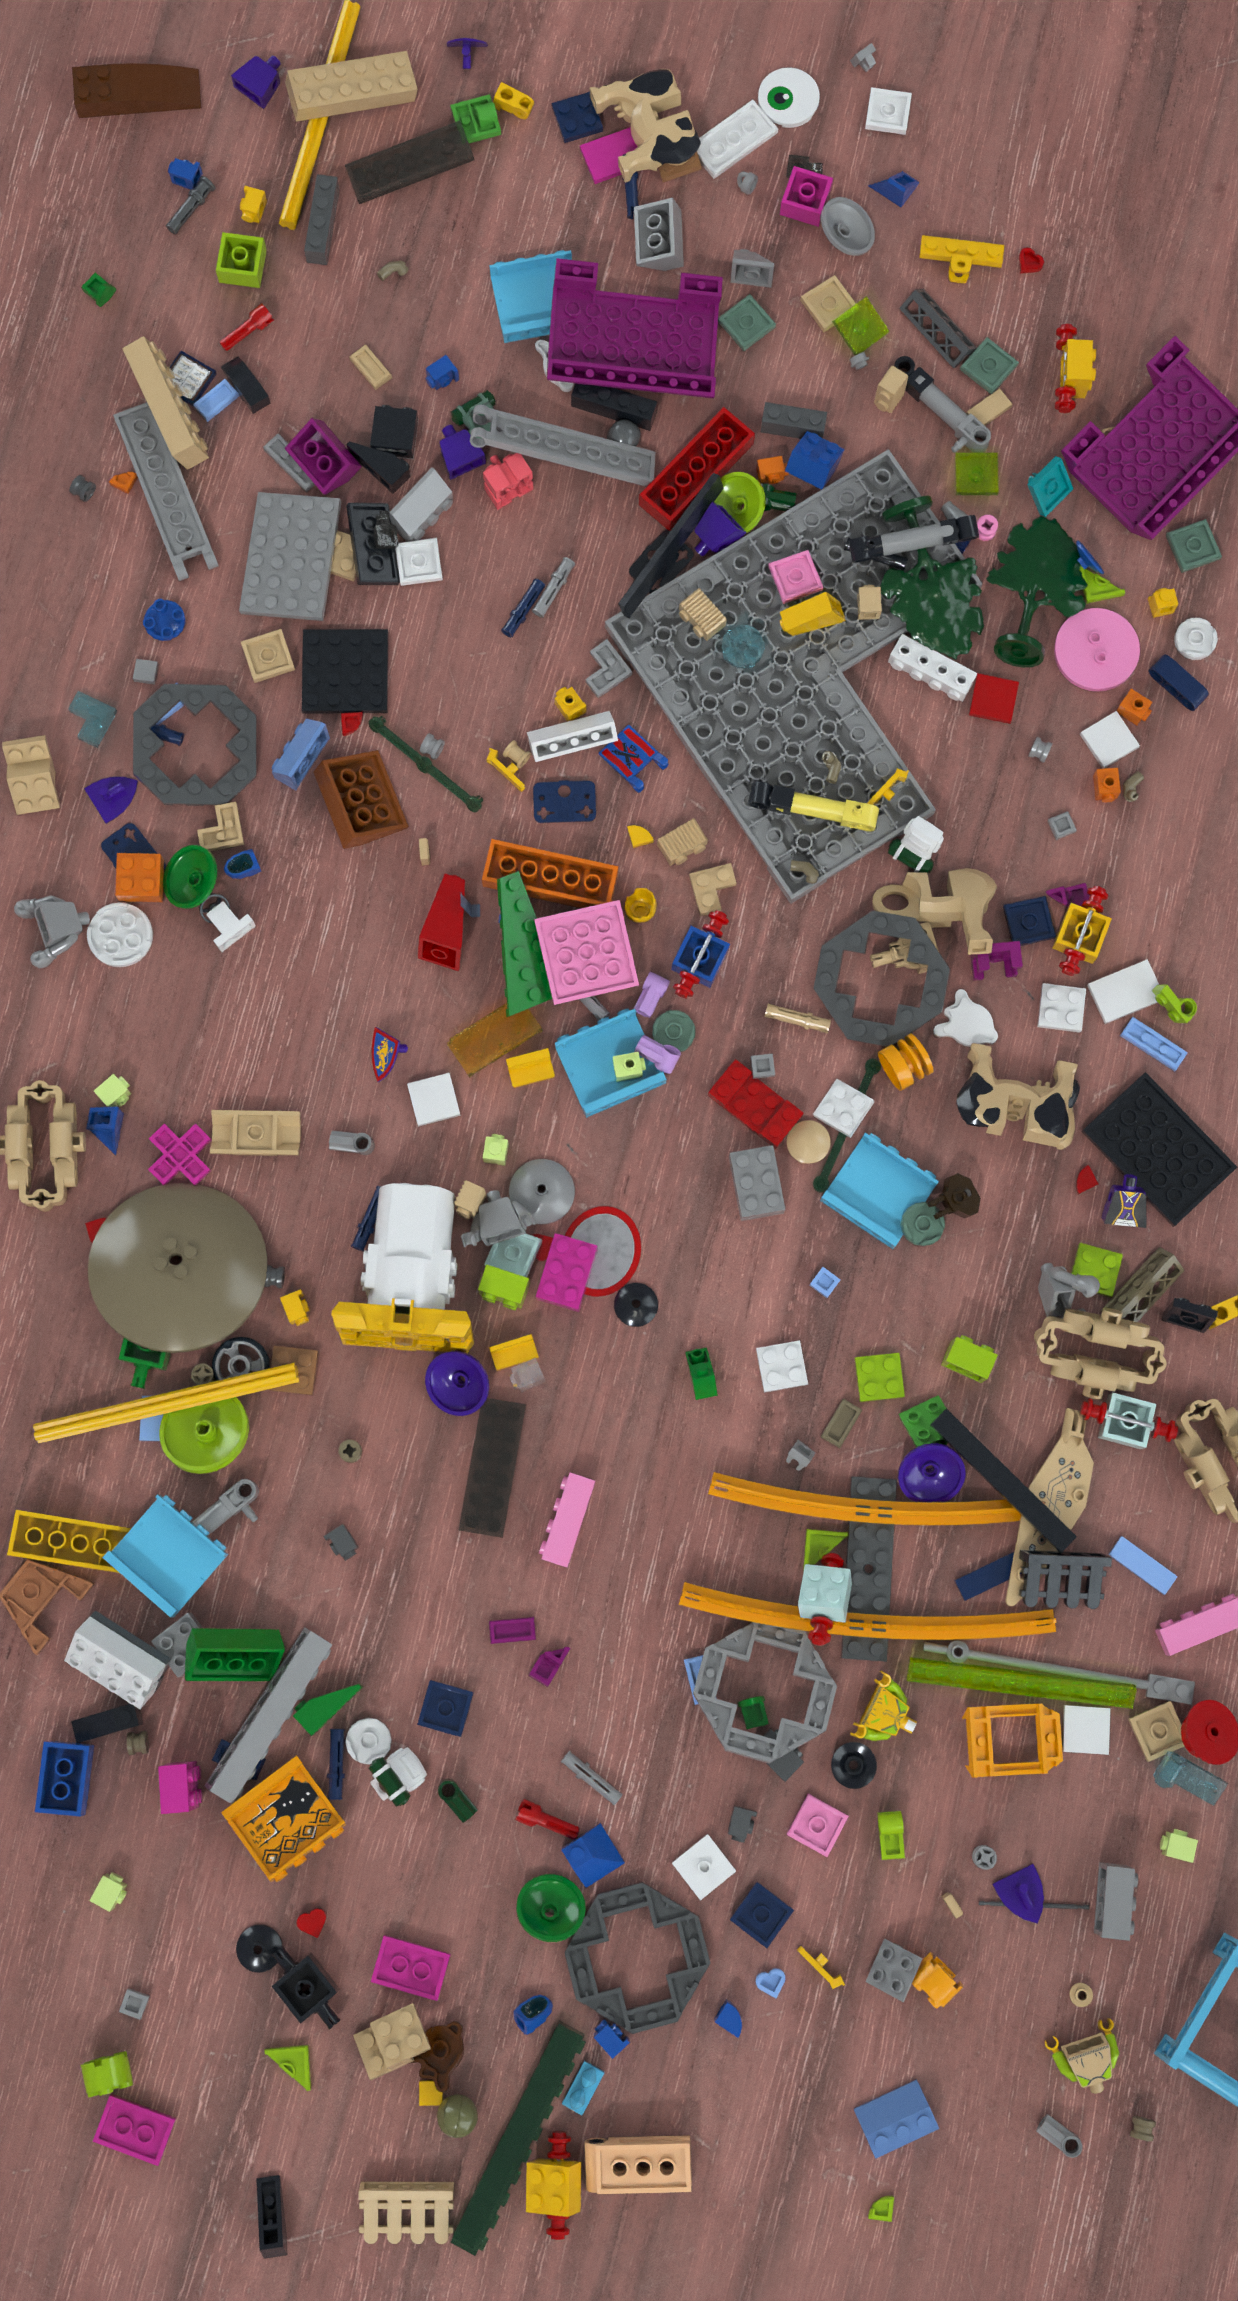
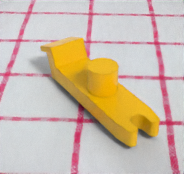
M489 748V754L486 759L487 763L493 765L522 792L525 789V785L514 775L519 770L518 767L511 763L506 768L497 759L498 751Z
M897 768L895 774L867 804L875 805L883 796L890 801L895 796V793L890 788L898 780L905 782L909 770L906 772Z
M802 1946L797 1949L830 1983L832 1989L845 1985L841 1975L832 1977L823 1968L829 1960L822 1953L814 1959Z

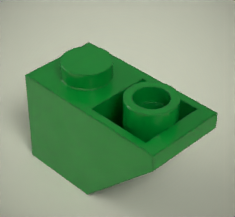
M707 1348L685 1352L695 1399L699 1400L718 1396L715 1375Z

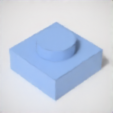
M822 1267L810 1283V1286L828 1298L840 1282V1279Z

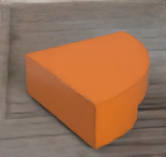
M129 471L113 476L109 484L129 494L138 476L136 473Z

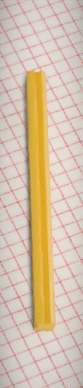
M344 1L326 64L345 61L360 11V5L357 2ZM328 116L309 119L279 219V224L282 227H288L290 230L296 228Z
M294 1362L33 1424L34 1437L38 1443H43L299 1382L298 1369Z

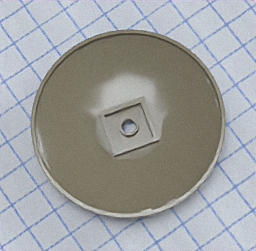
M192 1183L159 1185L137 1193L124 1201L101 1225L89 1254V1287L93 1300L104 1320L112 1329L128 1341L160 1352L179 1353L199 1350L220 1342L231 1335L255 1310L266 1282L268 1266L266 1247L254 1219L243 1206L228 1195L216 1189ZM173 1256L182 1257V1262L179 1265H172L170 1259Z

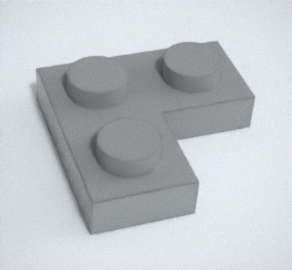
M608 639L590 651V655L601 669L585 679V682L597 698H600L632 675L631 669Z

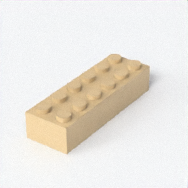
M407 51L288 70L285 81L296 122L415 102L418 90Z
M144 336L122 348L172 457L187 470L208 459L209 456L206 452L208 446L204 439L198 435L200 429L197 423L190 418L189 414L192 412L188 404L182 401L181 396H183L180 387L178 384L175 385L172 380L175 376L171 368L167 367L164 362L167 359L163 351L158 349L153 341L150 342Z

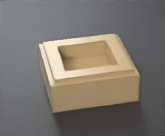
M422 838L419 839L420 860L423 866L430 864L428 839Z
M947 1892L941 1896L956 1919L963 1915V1911L951 1893Z

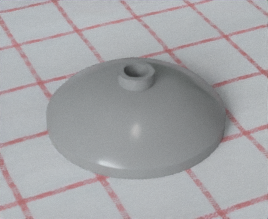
M836 197L824 205L821 212L822 228L827 239L836 249L852 256H860L870 250L875 240L874 226L866 211L859 204L848 198Z
M536 1159L525 1163L514 1173L509 1186V1197L511 1202L517 1201L531 1213L536 1224L544 1225L554 1223L568 1213L574 1201L575 1187L571 1175L562 1165L548 1159ZM544 1186L546 1188L545 1192H538V1187Z

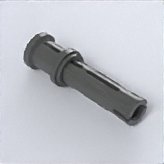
M204 176L199 178V183L196 187L188 192L189 197L165 225L171 233L176 235L198 206L205 203L204 199L208 194L216 189L208 178Z

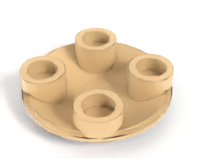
M811 1120L801 1121L794 1125L788 1133L787 1148L792 1157L802 1164H811L822 1160L830 1149L829 1133L818 1122Z

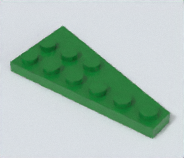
M519 871L497 879L498 904L501 910L500 928H502L503 939L501 940L503 975H505L506 983L504 992L507 998L506 1017L552 999L534 919H537Z

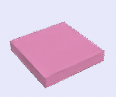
M809 550L768 564L783 604L820 592L824 588Z
M807 1794L787 1835L828 1857L849 1816L816 1797Z

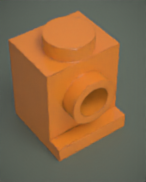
M782 456L757 460L756 471L760 484H776L784 480V476L789 475V473L785 472L787 463H783Z

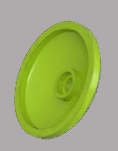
M732 472L721 478L724 489L714 503L723 506L748 533L759 523L764 513L766 502L764 489L760 482L752 475L745 472Z

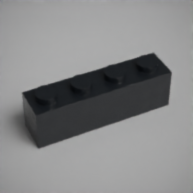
M575 383L571 394V407L616 421L630 420L638 428L651 431L657 414V401L612 387Z

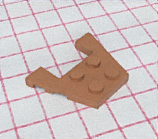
M27 1559L0 1592V1599L20 1628L22 1635L28 1641L33 1653L39 1655L51 1638L34 1625L37 1618L62 1587L82 1601L95 1584Z

